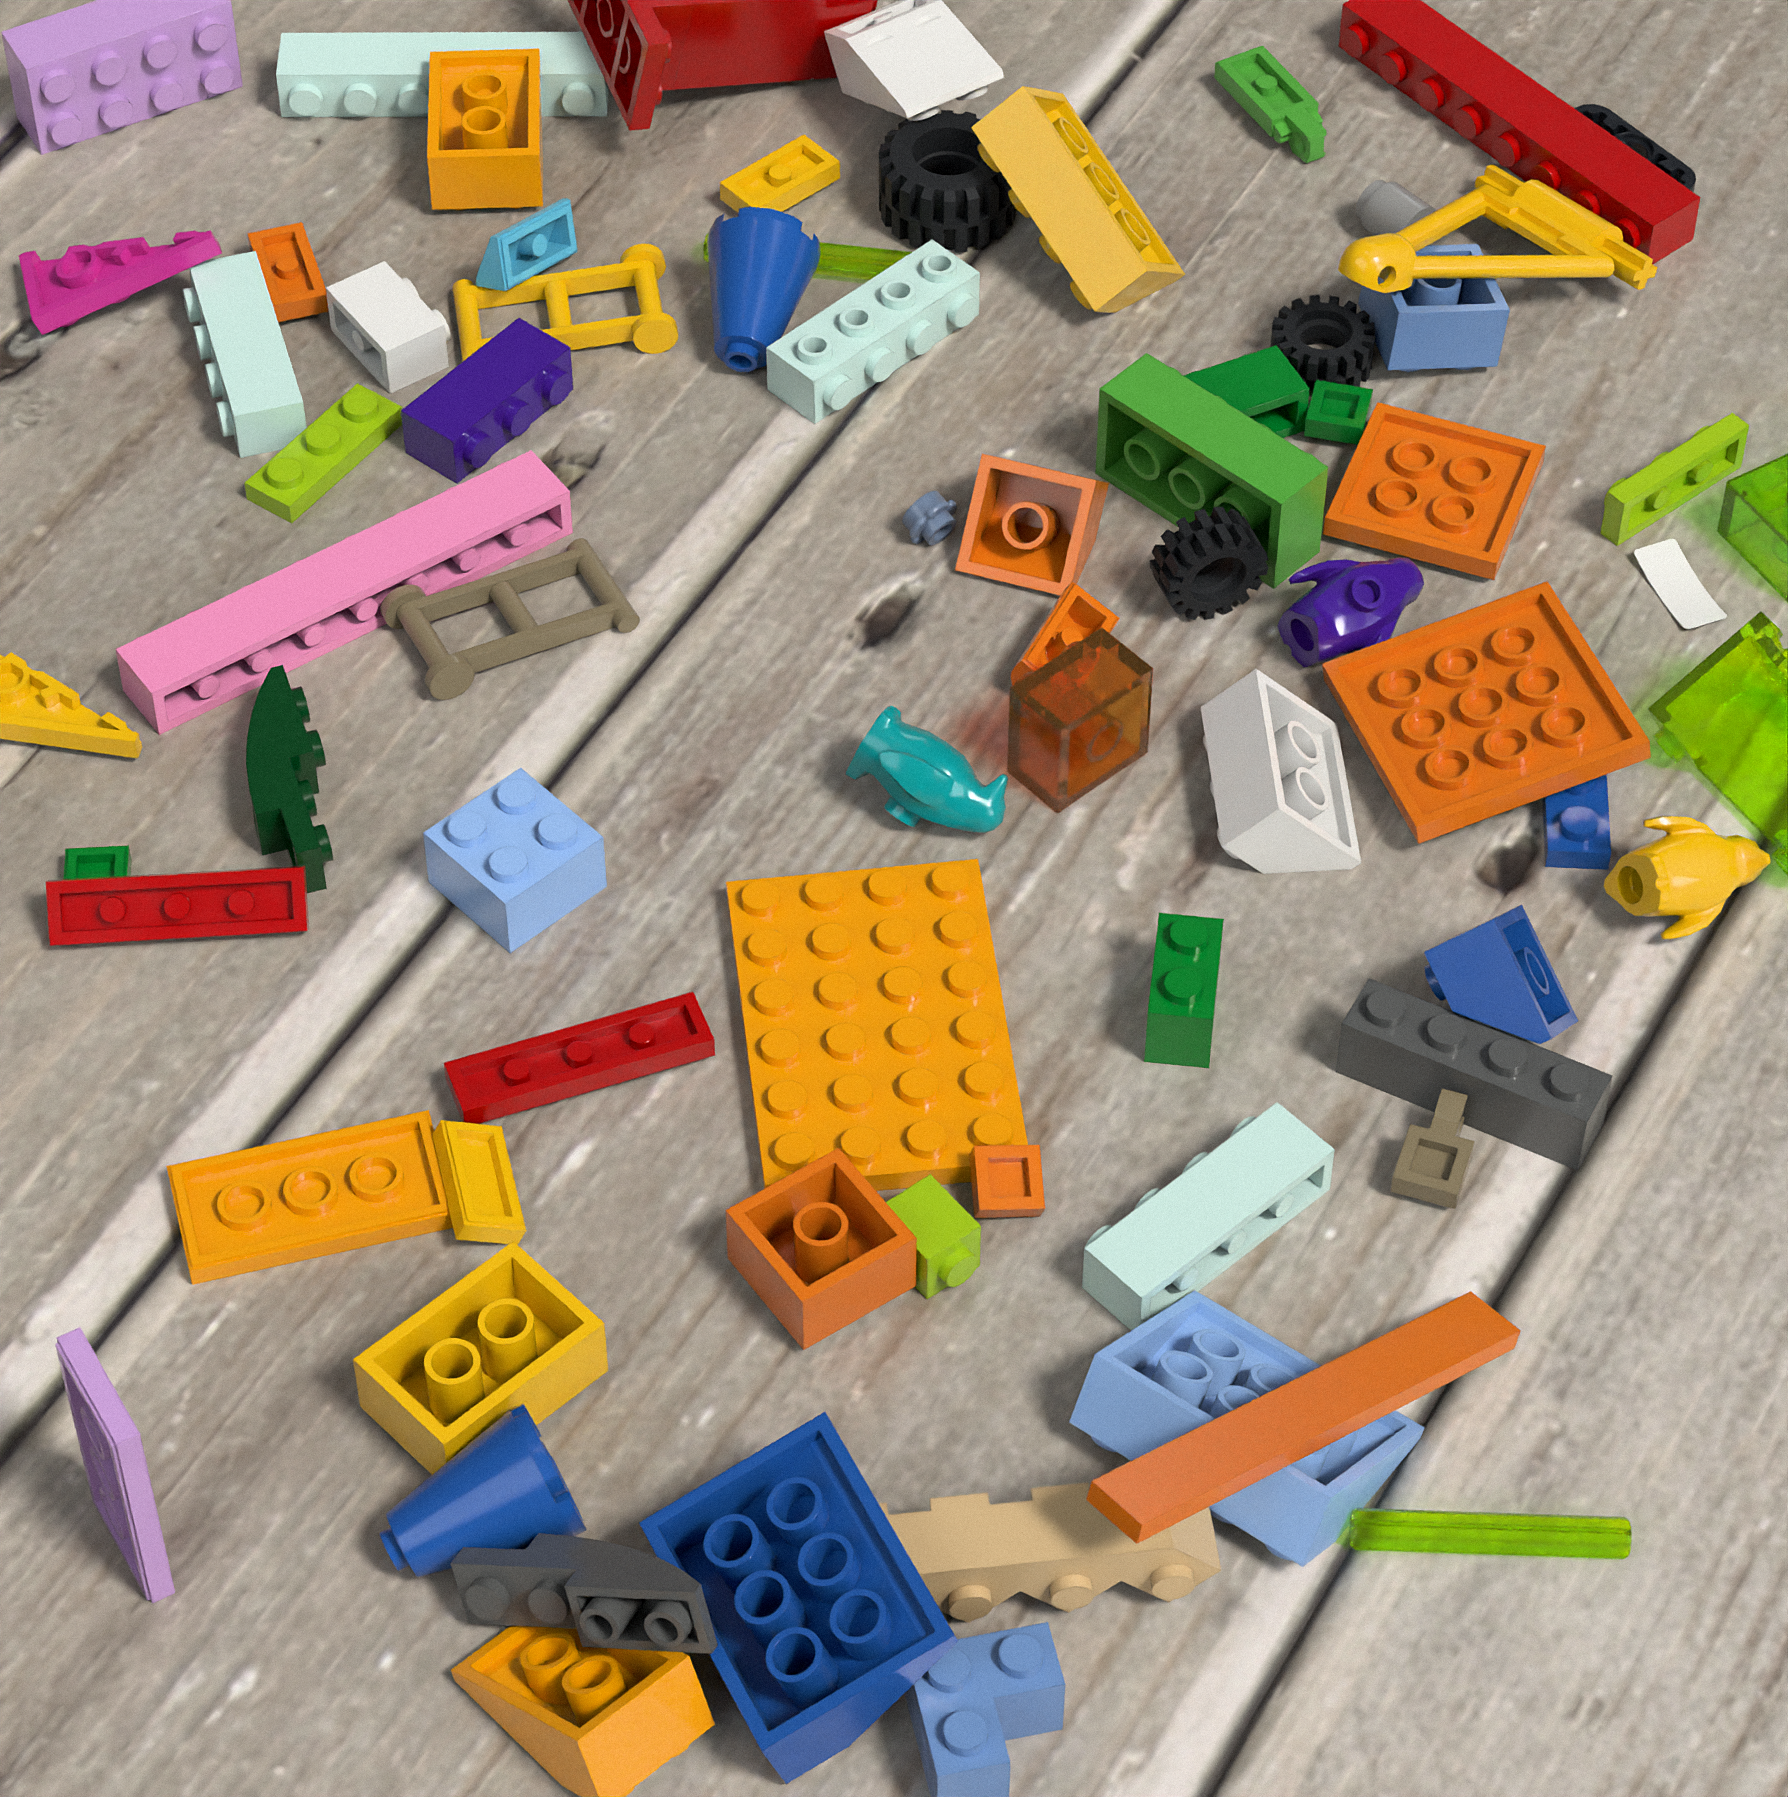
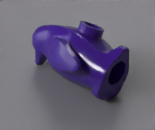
M1408 558L1358 562L1347 559L1328 560L1309 566L1293 574L1289 578L1290 584L1314 581L1317 584L1283 613L1277 628L1284 644L1290 647L1291 655L1303 668L1391 639L1402 611L1406 606L1416 601L1423 590V576L1415 563Z

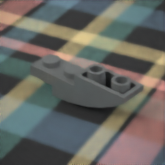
M538 1533L526 1550L463 1547L450 1563L468 1623L577 1629L582 1647L712 1654L718 1645L701 1584L682 1569L661 1558L634 1548L583 1537Z

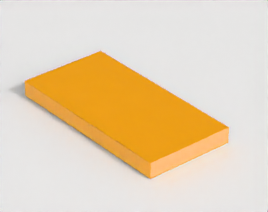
M429 1110L167 1166L192 1285L453 1228L432 1134L434 1128Z

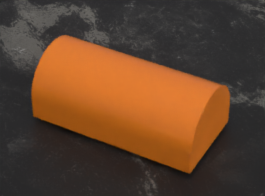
M1072 581L1064 589L1011 671V683L1015 691L1025 701L1039 708L1055 709L1062 706L1076 689L1120 618Z

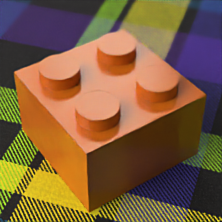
M839 1148L725 1210L727 1256L729 1261L803 1350L916 1286L917 1238Z

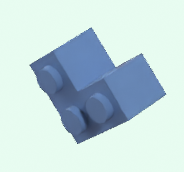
M1048 1622L957 1639L958 1642L905 1692L931 1797H1009L1011 1762L1005 1741L1063 1730L1065 1681Z

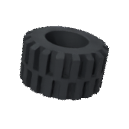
M941 110V113L917 121L906 119L898 124V130H890L885 136V143L881 144L879 149V211L881 212V220L885 227H892V234L899 240L909 239V245L915 248H919L930 240H934L945 249L960 253L967 252L968 247L974 246L979 249L989 245V238L999 239L1006 233V226H1012L1015 220V211L1017 210L1008 196V191L1012 188L1001 171L999 173L993 171L978 152L977 146L981 142L971 128L981 120L977 118V114L966 111L963 114L953 113V110Z

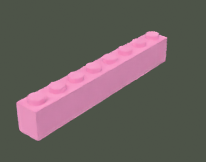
M530 450L115 649L123 691L156 732L161 735L261 686L272 667L283 665L285 673L386 625L387 623L380 611L381 604L391 591L400 586L417 585L422 588L426 596L478 580L572 534L570 491L536 454Z

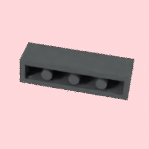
M1370 978L1342 1022L1336 1073L1432 1112H1435L1442 1088L1468 1095L1462 1116L1465 1117L1464 1125L1577 1171L1604 1124L1613 1075Z

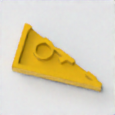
M10 652L5 657L0 655V739L139 758L142 750L139 733L130 730L123 720L110 712H107L102 717L81 704L79 693L43 671L32 670L27 666L25 660Z

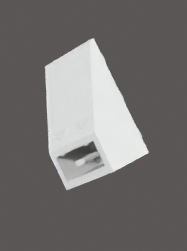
M899 0L824 31L842 93L862 100L864 103L885 109L887 112L905 117L909 121L922 120L937 114L940 110L938 105L952 99L969 100L979 97L988 91V84L1005 78L1000 66L942 0Z

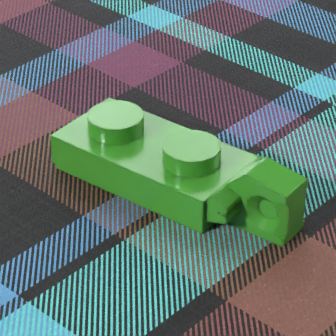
M1263 45L1215 62L1214 78L1270 137H1274V140L1278 143L1288 141L1292 152L1305 163L1325 157L1324 136L1327 135V131L1321 124L1323 120L1318 113L1319 103Z

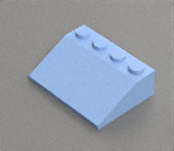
M1193 1291L1095 1353L1069 1423L1089 1434L1092 1440L1101 1448L1117 1452L1132 1461L1321 1365L1199 1292ZM1395 1410L1209 1506L1210 1513L1214 1518L1228 1524H1234L1265 1543L1267 1549L1277 1557L1294 1561L1303 1567L1335 1543L1420 1440L1425 1427Z

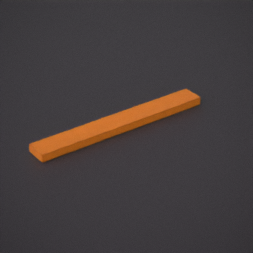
M1470 1291L1092 1480L1086 1500L1138 1544L1515 1349L1521 1330Z

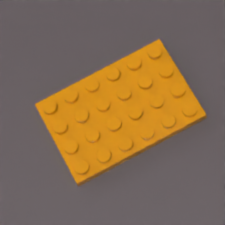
M978 859L726 882L727 903L764 1189L837 1148L846 1155L876 1191L909 1188L930 1174L941 1185L971 1182L969 1153L974 1146L1028 1145Z

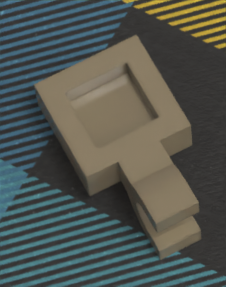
M1442 1088L1430 1129L1413 1124L1409 1125L1392 1177L1391 1192L1456 1209L1471 1163L1475 1141L1460 1137L1465 1119L1462 1116L1468 1095Z

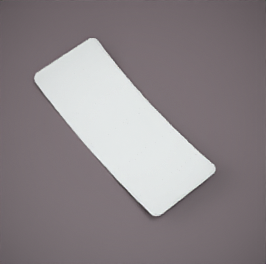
M1675 539L1662 541L1634 551L1637 561L1653 589L1684 629L1696 628L1727 617L1726 613L1703 587Z

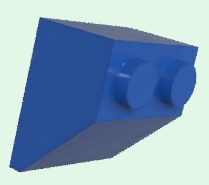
M1522 905L1458 934L1424 952L1429 962L1424 968L1429 986L1440 1001L1447 999L1452 1012L1538 1044L1551 1040L1578 1022L1573 1008Z

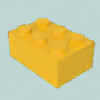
M512 1241L353 1359L360 1407L428 1472L433 1474L510 1409L524 1403L537 1426L608 1371L605 1323Z

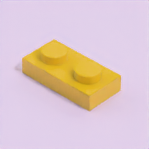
M803 134L721 181L720 199L737 213L739 208L745 207L769 208L783 212L840 179V161Z

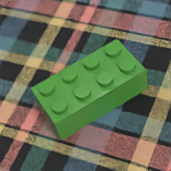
M1148 353L1144 354L1099 388L1095 474L1175 526H1177L1176 521L1184 516L1188 523L1194 521V512L1205 509L1208 516H1211L1214 507H1223L1226 513L1230 509L1238 511L1241 517H1245L1267 553L1268 560L1265 561L1268 566L1267 575L1259 577L1262 582L1273 589L1320 552L1328 466L1320 462L1312 454L1302 451L1272 432L1267 426L1259 424L1227 404L1221 397L1208 392L1184 377L1178 370L1168 367Z

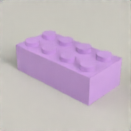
M96 0L1 32L16 115L41 155L243 87L231 0Z

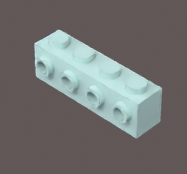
M930 240L766 347L767 390L816 424L835 410L844 408L853 398L877 382L886 380L895 370L916 356L925 354L934 344L958 328L967 326L978 316L980 272L934 240Z

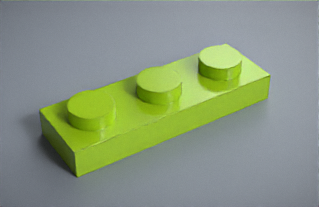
M357 383L244 483L247 500L293 523L402 425V406Z
M1731 413L1712 426L1707 425L1700 428L1691 439L1672 451L1660 453L1650 465L1631 477L1621 478L1609 488L1604 498L1605 508L1600 533L1618 546L1741 468L1749 424L1734 413Z

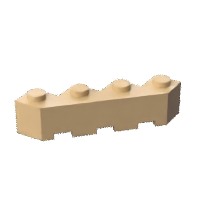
M1089 1482L1031 1488V1501L990 1505L988 1493L930 1498V1511L888 1515L887 1503H879L939 1609L967 1623L986 1616L992 1608L1019 1591L1070 1613L1074 1609L1088 1605L1094 1597L1120 1581L1166 1602H1171L1174 1599L1190 1594L1197 1585L1222 1571L1209 1507L1136 1544L1086 1500Z

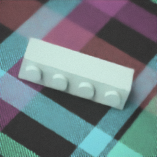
M252 251L206 260L189 268L192 287L182 289L189 323L200 321V325L193 326L200 360L211 358L212 363L204 365L211 398L222 397L223 399L222 402L216 403L223 437L234 436L240 458L282 450L307 428L301 393L257 253Z
M1278 1102L1257 1118L1254 1116L1247 1117L1237 1125L1228 1140L1210 1153L1202 1152L1196 1155L1187 1164L1179 1177L1161 1190L1155 1188L1147 1192L1139 1200L1134 1211L1113 1227L1105 1225L1091 1236L1084 1248L1082 1288L1132 1331L1191 1292L1200 1291L1329 1191L1335 1149Z

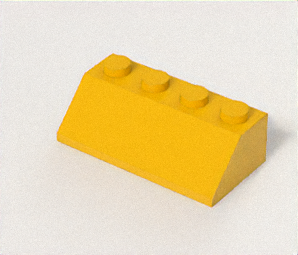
M1022 86L971 127L981 142L977 146L980 156L993 171L997 173L1001 171L1012 188L1008 191L1011 202L1024 217H1031L1042 233L1039 237V242L1043 250L1055 263H1062L1073 279L1069 284L1071 291L1086 309H1093L1095 312L1116 313L1176 282L1185 275L1063 93Z

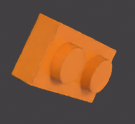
M302 222L247 233L250 252L256 251L278 322L329 312L326 288Z

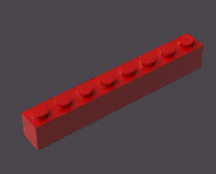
M1349 0L1342 5L1339 47L1524 181L1527 182L1531 179L1539 180L1617 226L1622 231L1623 242L1652 258V264H1655L1693 240L1701 197L1421 0Z

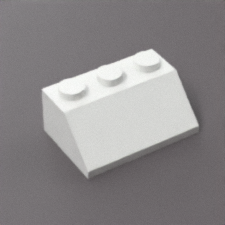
M1257 669L1201 706L1205 733L1203 744L1208 753L1212 780L1210 782V790L1215 799L1219 826L1217 837L1222 848L1229 856L1234 859L1243 860L1263 874L1349 870L1361 864L1337 723Z

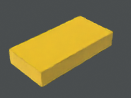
M440 1120L432 1136L456 1240L510 1244L514 1241L518 1245L526 1232V1227L502 1126Z

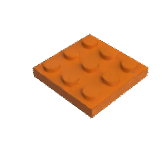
M1377 402L1325 516L1323 535L1495 580L1543 465L1546 446Z

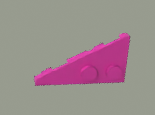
M194 230L175 233L173 238L175 244L149 247L145 238L139 237L107 241L96 246H68L65 255L59 259L41 261L36 251L25 252L18 256L31 318L40 333L44 335L59 327L70 326L81 317L105 306L123 302L140 290L221 254V246L211 230L206 232Z

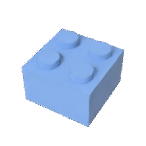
M519 768L423 832L429 883L509 953H512L607 887L603 836L522 768Z

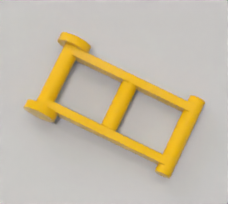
M637 244L623 252L620 263L532 276L507 291L479 287L468 279L456 281L452 286L462 362L493 338L482 339L478 309L544 299L546 300L550 329H543L541 331L571 347V350L633 341L639 350L649 354H658L669 350L678 340V329L674 318L663 313L657 280L663 276L666 269L663 252L652 244ZM635 286L640 315L576 325L572 324L568 296Z

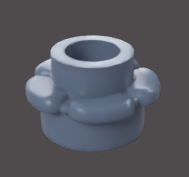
M938 491L928 492L916 500L902 518V523L910 531V540L914 544H919L926 540L930 545H936L944 540L957 524V521L952 517L957 510V504L954 500L947 502Z

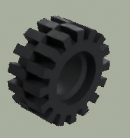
M1310 295L1309 304L1305 305L1301 298L1292 301L1291 309L1284 305L1279 310L1278 318L1274 317L1270 347L1278 346L1310 390L1314 389L1316 380L1360 387V382L1366 383L1370 377L1375 344L1374 322L1369 323L1370 315L1365 310L1356 313L1357 304L1350 300L1344 306H1340V297L1330 295L1329 302L1323 303L1320 302V295ZM1325 344L1333 346L1335 348L1317 349L1310 347L1308 345Z
M1214 507L1211 516H1208L1205 509L1195 511L1194 521L1188 523L1184 516L1176 521L1179 527L1178 531L1173 533L1167 529L1160 536L1165 545L1155 544L1152 550L1155 559L1150 560L1152 575L1170 606L1178 615L1181 616L1184 613L1187 619L1196 620L1199 613H1201L1204 620L1214 618L1215 610L1219 608L1225 615L1233 611L1230 603L1238 600L1243 605L1250 599L1247 590L1250 588L1258 591L1263 582L1259 576L1267 575L1268 566L1265 562L1268 560L1267 553L1245 517H1241L1239 512L1234 509H1230L1226 513L1223 507Z

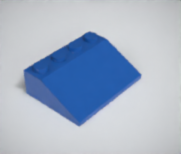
M826 1412L821 1413L639 1522L656 1556L682 1569L701 1584L718 1644L710 1656L762 1753L786 1784L849 1747L958 1642Z

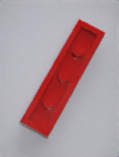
M305 866L46 881L50 946L309 930Z
M690 992L444 1062L445 1078L462 1122L480 1124L715 1056V1040L694 992Z

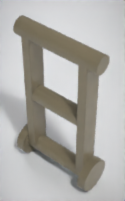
M584 538L572 541L567 547V552L428 596L417 585L400 586L384 598L380 608L381 615L388 626L394 629H405L429 667L425 676V684L432 696L440 700L453 699L464 693L471 686L477 672L615 627L622 633H628L633 631L640 623L639 616L591 545ZM581 573L602 605L538 626L518 596V593ZM494 601L514 634L449 654L429 622Z

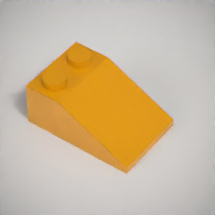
M540 48L430 52L427 163L432 210L517 209L543 206Z
M510 1625L451 1669L455 1682L561 1786L580 1797H626L633 1791L636 1785L671 1758L683 1753L690 1743L715 1725L689 1655L683 1652L582 1647L577 1629Z

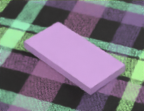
M79 1327L57 1337L58 1343L55 1346L92 1500L147 1601L151 1600L153 1604L174 1594L175 1589L141 1435L82 1329Z

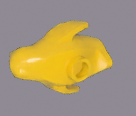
M1659 816L1645 819L1643 826L1655 830H1663L1666 832V835L1640 846L1621 857L1613 870L1605 878L1604 888L1608 895L1634 916H1679L1676 922L1660 933L1662 939L1671 940L1691 935L1707 927L1721 912L1726 899L1736 888L1754 881L1761 874V871L1771 863L1770 855L1761 850L1757 843L1751 839L1739 835L1727 837L1717 835L1706 824L1693 818Z

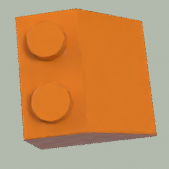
M982 454L955 570L1061 595L1072 581L1076 584L1078 583L1096 541L1109 483L1002 457Z

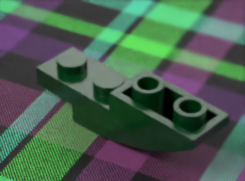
M280 665L270 668L258 692L251 713L246 746L248 786L253 808L255 831L262 856L287 850L292 866H305L308 894L327 889L323 863L333 861L332 848L325 825L313 826L310 818L317 816L314 794L319 793L316 768L325 766L326 760L317 729L307 732L304 726L305 723L310 722V714L304 691L301 686L291 689L284 667Z

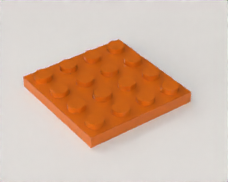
M1548 581L1322 663L1325 683L1418 844L1651 758L1648 737Z

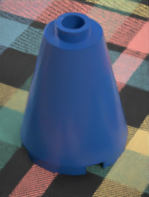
M759 207L739 208L737 217L723 221L724 214L720 215L712 224L707 241L714 351L716 356L727 367L738 372H750L767 365L766 347L783 336L818 266L821 254L820 242L817 236L813 234V239L811 240L801 231L803 222L792 215L774 209Z
M524 1403L510 1409L386 1513L390 1528L379 1534L398 1571L410 1565L415 1575L421 1577L452 1569L450 1563L463 1547L525 1550L538 1533L577 1536L587 1530L575 1501L553 1457L550 1456L545 1444L540 1440L542 1436Z

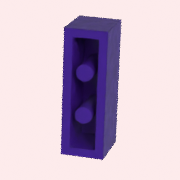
M517 318L401 410L405 453L456 484L459 483L476 468L484 466L493 454L514 437L522 435L535 420L554 405L563 402L569 393L574 390L571 347L521 318Z

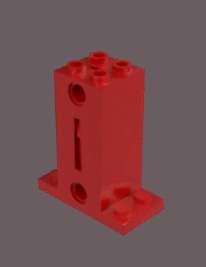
M567 0L629 131L650 129L655 106L661 103L663 90L838 78L824 31L875 11L878 0Z

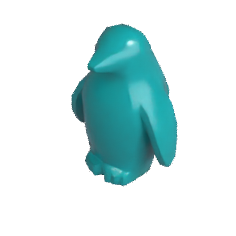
M893 706L885 708L859 745L845 775L854 780L868 774L874 776L890 795L884 808L895 818L912 827H915L919 820L923 818L963 831L987 833L995 830L1003 822L1006 809L1004 794L1008 781L1007 775L1002 774L987 786L983 785L977 779L972 766L963 754L933 733L903 722L901 712Z

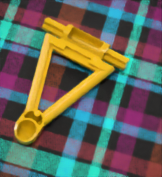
M1495 165L1486 166L1484 175L1476 178L1474 185L1476 189L1396 233L1374 235L1353 241L1344 250L1338 265V271L1347 278L1381 293L1407 289L1412 286L1413 279L1606 278L1611 275L1616 276L1637 290L1645 288L1647 279L1655 277L1657 267L1652 264V258L1623 242L1622 231L1617 226L1539 180L1531 179L1527 182H1522ZM1482 215L1504 229H1512L1553 255L1416 256V252ZM1378 276L1384 280L1383 283L1378 284Z

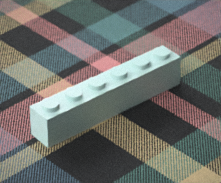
M583 32L281 33L276 71L281 117H428L430 52L540 48L542 117L607 116L609 87Z

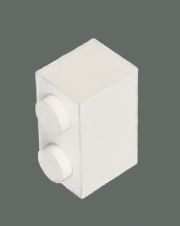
M385 261L326 287L331 331L390 394L449 367L447 341L450 340L451 334L445 318L438 310H431L419 298L412 282L408 278L401 279Z

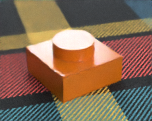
M1040 1145L974 1146L969 1153L974 1218L1040 1217L1045 1210Z

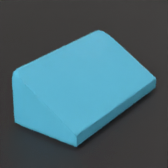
M562 198L491 236L476 276V285L507 291L577 252L570 199Z

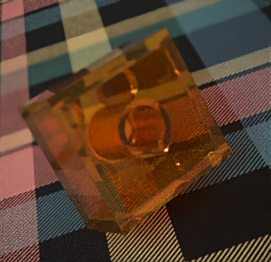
M1101 627L1083 640L1069 644L1059 656L1036 671H1029L1023 674L1010 687L1007 772L1058 814L1148 753L1153 668Z

